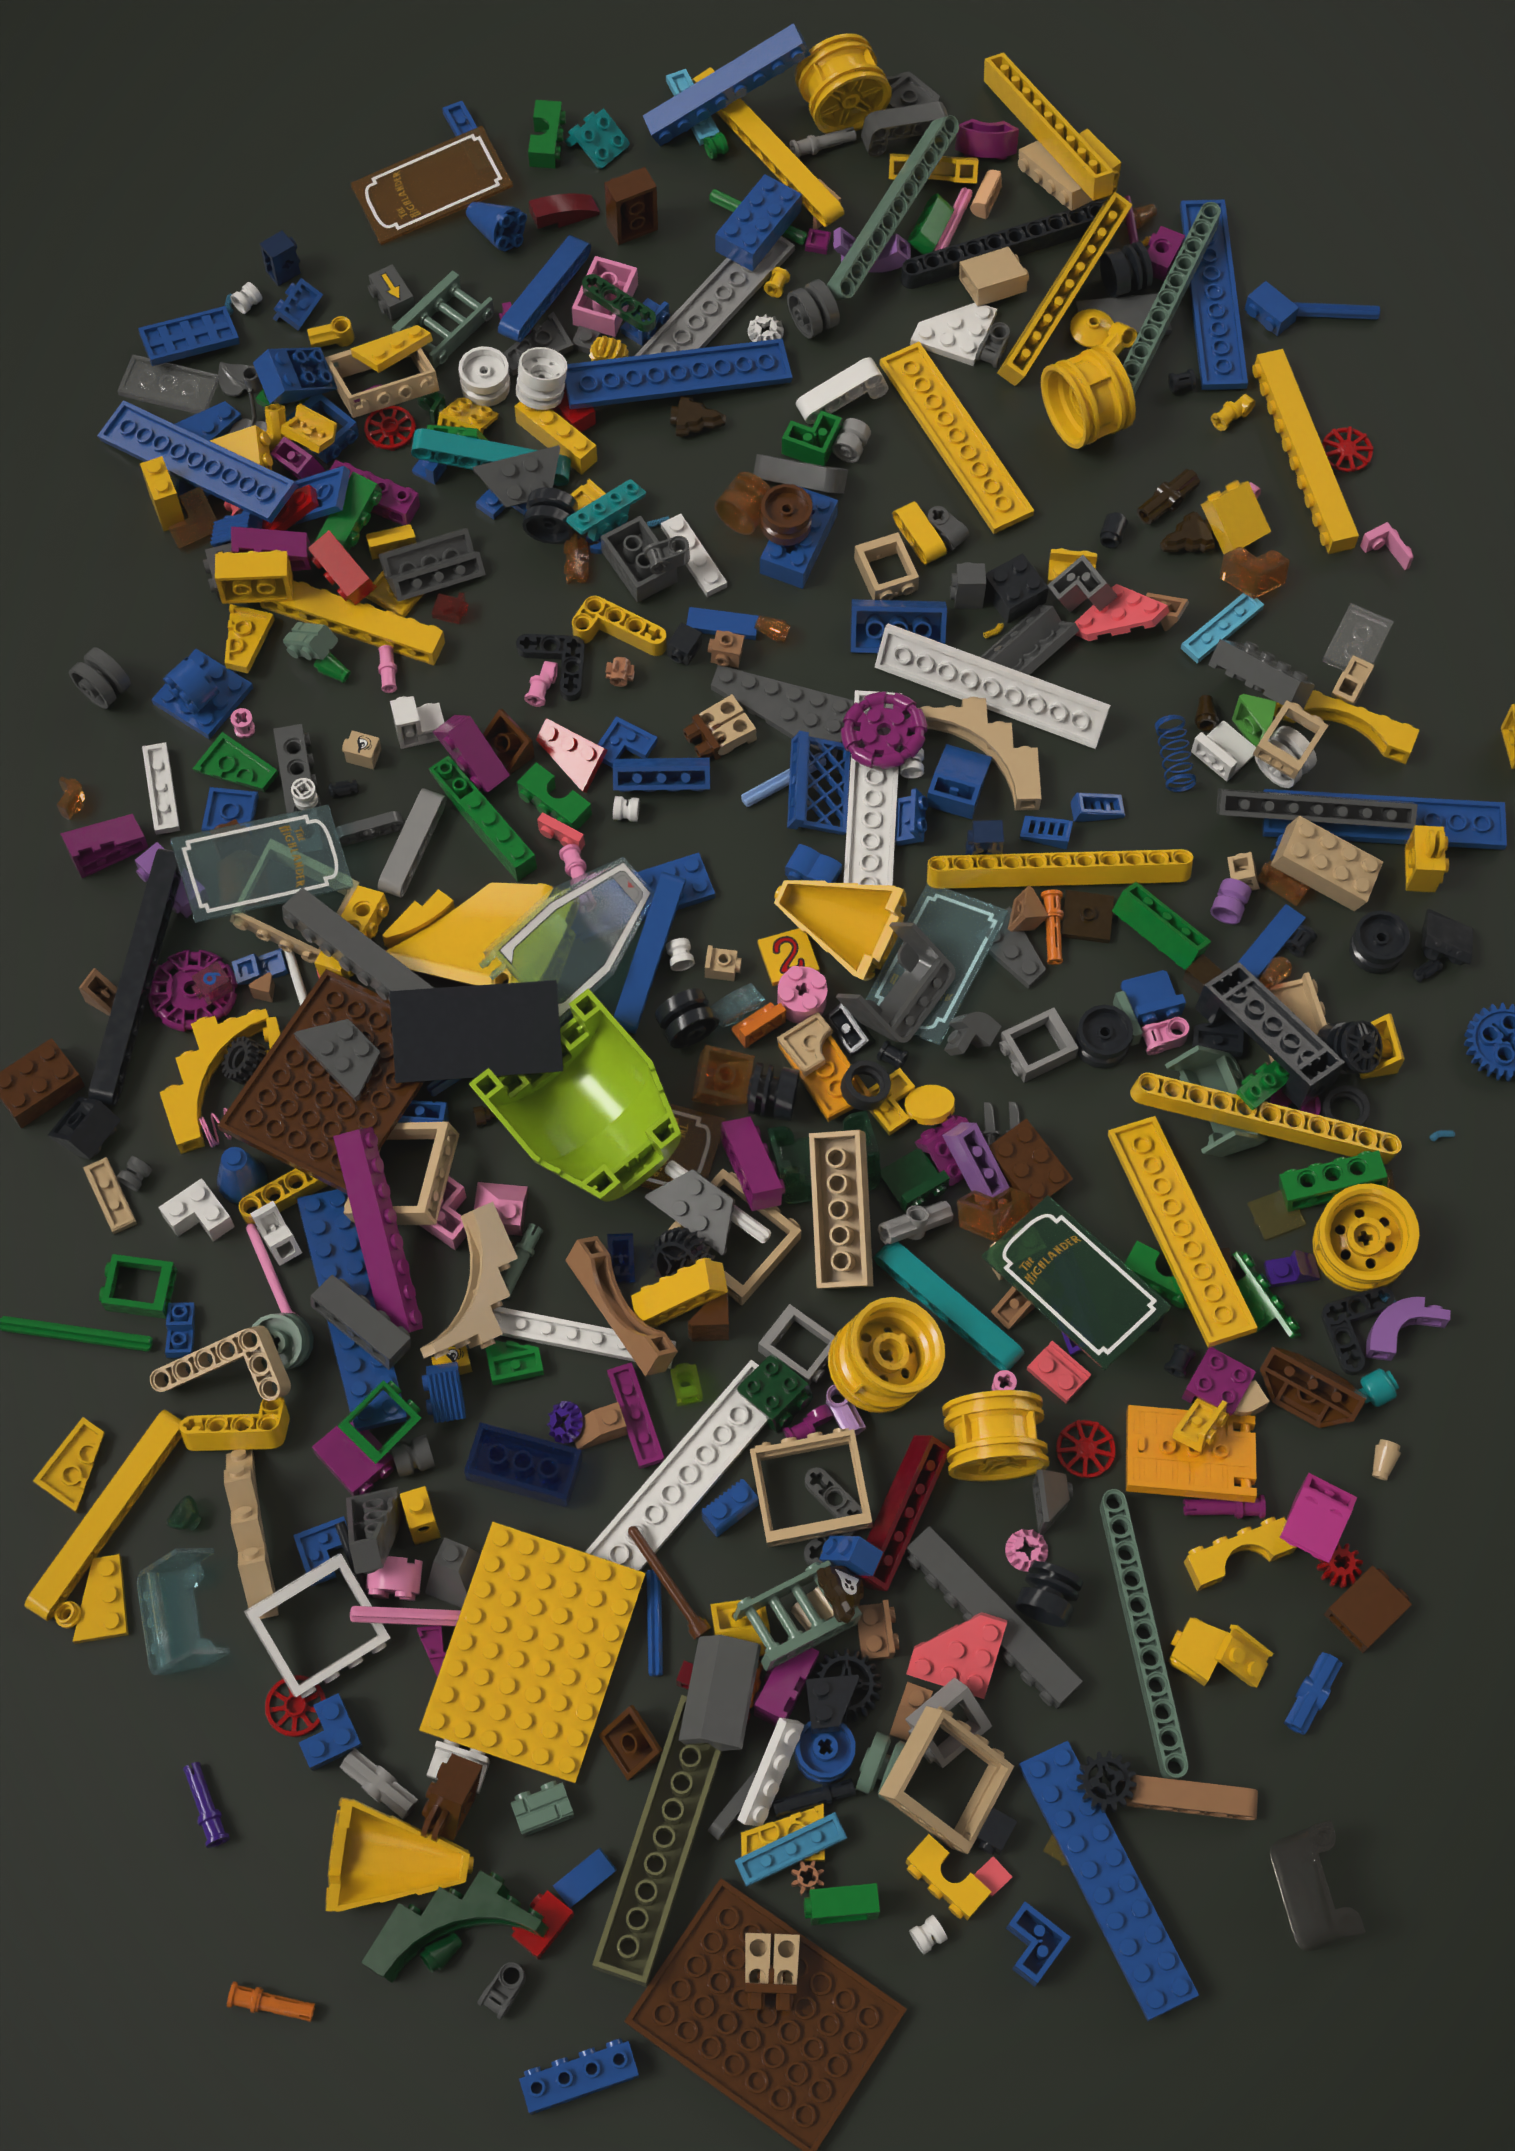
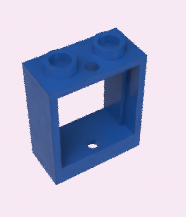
M322 394L312 396L302 404L319 414L327 413L343 426L336 433L335 441L332 445L319 454L313 452L326 464L332 459L337 458L345 447L356 441L359 436L357 422ZM296 410L286 418L287 421L295 417Z

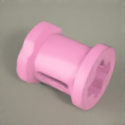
M244 708L236 709L230 718L234 726V732L239 738H250L255 733L252 714Z
M1008 1370L999 1371L994 1376L991 1389L992 1391L1015 1390L1017 1379ZM1008 1383V1386H1005L1004 1389L1000 1387V1384Z

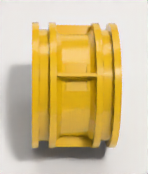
M846 33L827 38L809 50L811 55L799 62L794 74L795 83L803 99L809 103V111L817 128L825 134L849 127H854L855 131L861 130L868 114L874 111L885 110L890 103L892 88L883 70L877 66V58L868 40L863 36Z
M1104 345L1093 346L1091 349H1086L1075 357L1060 360L1043 369L1041 375L1043 402L1053 427L1068 446L1080 449L1101 437L1129 428L1133 424L1136 413L1133 389L1123 365L1108 347Z
M1372 1183L1357 1184L1345 1188L1336 1194L1326 1205L1314 1228L1312 1244L1317 1265L1334 1284L1347 1290L1364 1292L1381 1286L1386 1287L1404 1271L1417 1250L1420 1235L1419 1224L1414 1210L1400 1194L1382 1185ZM1356 1210H1362L1364 1212V1217L1358 1218L1355 1216L1354 1212ZM1386 1218L1389 1221V1225L1384 1227L1379 1222L1380 1219ZM1339 1225L1345 1232L1341 1235L1335 1232V1228ZM1361 1236H1363L1365 1240L1369 1239V1242L1366 1246H1364L1363 1242H1358ZM1392 1243L1394 1251L1388 1252L1385 1244ZM1349 1251L1351 1254L1348 1260L1342 1259L1341 1252ZM1367 1259H1370L1375 1264L1374 1268L1369 1269L1366 1266Z
M880 1298L869 1303L836 1333L828 1352V1367L831 1379L843 1397L856 1407L875 1413L892 1412L903 1407L937 1378L942 1370L945 1359V1344L936 1321L918 1304L904 1298Z
M995 1390L960 1396L945 1403L942 1407L943 1416L946 1417L944 1419V1428L954 1433L955 1448L947 1453V1460L950 1463L948 1466L949 1475L959 1480L983 1482L1016 1479L1036 1474L1037 1470H1045L1049 1466V1457L1046 1455L1048 1453V1446L1044 1441L1037 1439L1036 1425L1044 1420V1410L1041 1409L1043 1406L1042 1397L1028 1391Z

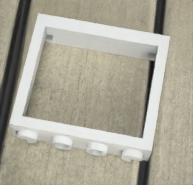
M342 1554L333 1556L244 1611L295 1697L301 1695L302 1698H305L316 1691L315 1685L323 1680L325 1683L331 1682L340 1676L339 1670L347 1665L349 1669L355 1667L363 1661V1655L369 1651L373 1654L379 1652L387 1646L385 1641L390 1639L382 1623H371L377 1633L376 1637L298 1684L260 1620V1616L338 1568L360 1606L372 1607Z

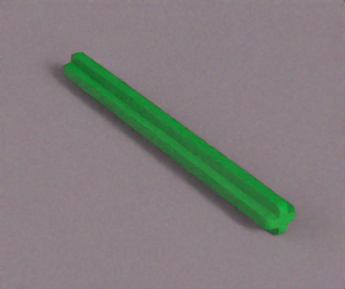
M8 1316L0 1318V1331L147 1352L150 1351L153 1345V1338L151 1336Z

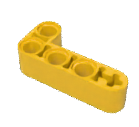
M599 596L588 597L572 620L573 636L580 637L584 644L590 642L598 630H601L653 656H660L667 649L666 631L662 627Z
M283 1397L272 1401L263 1399L258 1414L188 1416L180 1422L179 1430L186 1448L190 1451L274 1449L281 1446L285 1441L290 1416Z

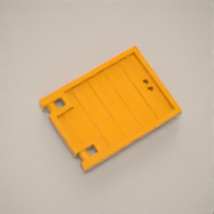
M1128 1405L1126 1422L1127 1492L1255 1503L1257 1488H1252V1485H1255L1257 1479L1256 1433H1251V1430L1253 1431L1255 1427V1416L1228 1415L1222 1428L1218 1426L1216 1429L1217 1433L1213 1442L1210 1445L1206 1443L1202 1451L1199 1452L1172 1438L1174 1430L1188 1410Z

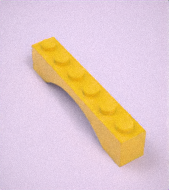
M1316 690L1312 691L1304 708V711L1311 715H1316L1322 720L1334 721L1357 730L1366 736L1384 757L1403 764L1407 763L1419 733V729L1414 728L1410 724L1394 721L1388 716L1375 714L1366 708L1353 706L1341 699H1334L1323 695ZM1276 702L1273 716H1277L1283 705ZM1284 715L1283 720H1286L1291 723H1296L1294 720Z

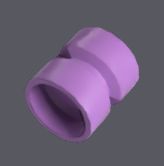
M1227 878L1222 880L1217 893L1218 896L1215 898L1210 910L1211 915L1226 924L1240 923L1245 910L1244 905L1248 903L1252 893L1251 888L1237 879Z

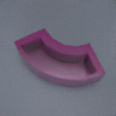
M971 119L959 124L955 150L962 152L965 157L973 158L976 156L1004 160L1007 156L1017 153L1019 129L1005 121L987 123Z

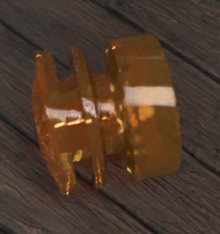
M739 472L729 484L728 489L715 502L716 513L731 529L744 535H750L761 524V502L765 493L771 488L758 476L749 472Z

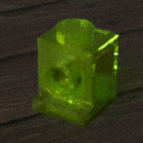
M681 1363L676 1365L674 1369H670L677 1407L703 1401L696 1364ZM689 1382L691 1386L682 1387L681 1384Z

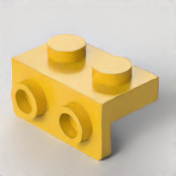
M299 404L296 406L295 417L281 425L280 433L319 454L334 443L337 423Z
M1197 1398L1174 1430L1172 1438L1201 1452L1206 1443L1210 1445L1213 1442L1218 1426L1222 1428L1226 1423L1229 1415L1226 1413L1228 1402L1222 1400L1217 1408Z

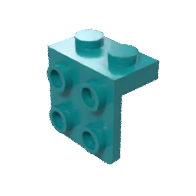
M604 108L597 114L592 111L583 119L585 124L581 127L579 124L575 125L568 131L570 136L565 140L569 148L578 142L598 169L605 167L630 144L629 140Z

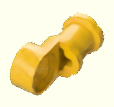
M1247 394L1241 396L1235 403L1227 401L1218 413L1211 415V422L1216 429L1225 431L1229 427L1228 424L1233 420L1238 419L1240 416L1246 417L1254 408L1256 401Z

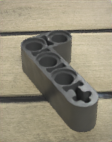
M931 102L874 111L868 114L864 120L861 138L868 155L877 157L885 152L888 140L924 135L933 120L949 115L943 102Z
M756 454L753 472L754 478L793 484L830 493H845L848 476L847 469L820 466L763 454Z

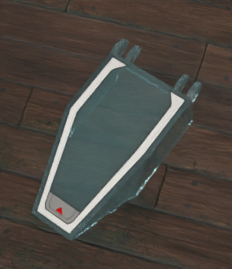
M624 857L553 887L484 950L485 957L479 965L483 969L496 957L502 962L498 968L491 972L490 978L492 980L506 968L518 982L556 980L558 984L559 1021L561 1024L572 1014L569 1007L570 1002L588 988L594 993L614 974L651 904L655 892Z

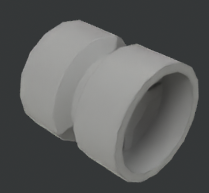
M855 418L846 419L832 445L833 453L843 461L857 462L864 450L863 447L867 444L871 435L869 426Z

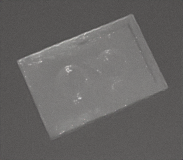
M1350 603L1322 662L1345 671L1350 659L1354 655L1374 664L1394 621Z

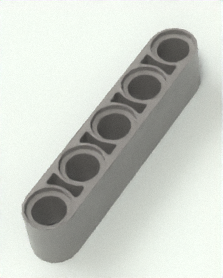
M425 788L421 789L380 875L378 890L400 898L404 896L444 811L447 801L445 795Z

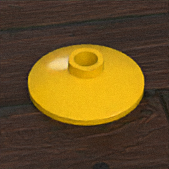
M1086 309L1078 312L1072 318L1070 333L1078 344L1092 348L1093 346L1101 345L1106 340L1109 328L1114 322L1103 311Z

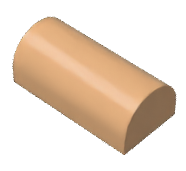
M989 170L986 172L970 206V210L975 216L983 219L988 218L1002 188L1001 171Z

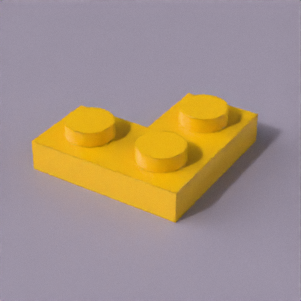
M901 1068L889 1075L891 1080L890 1092L881 1106L874 1110H869L889 1136L910 1122V1118L897 1102L914 1090L915 1085ZM878 1083L868 1089L872 1097L877 1096L879 1093Z

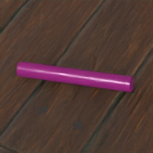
M1124 196V197H1123V198H1125L1127 201H1129V202L1131 203V197H1130V196ZM1132 207L1125 216L1130 245L1138 241Z

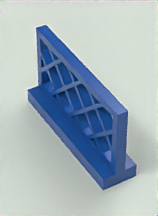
M799 731L792 738L787 828L796 830L798 827L840 835L846 834L850 751L847 752L843 743L810 737L809 732ZM810 744L817 745L823 753L816 758L810 751ZM833 749L842 750L843 760L838 762L830 751ZM824 756L833 765L828 771L818 761ZM813 764L822 774L816 780L809 773V767ZM834 769H837L842 776V782L839 784L829 775ZM823 778L832 786V789L827 793L817 783ZM812 786L821 796L815 802L808 795V789ZM834 791L841 798V804L838 806L828 797ZM822 800L832 810L826 815L816 805ZM811 808L820 818L817 822L807 821V811ZM835 813L840 820V827L833 826L827 817Z

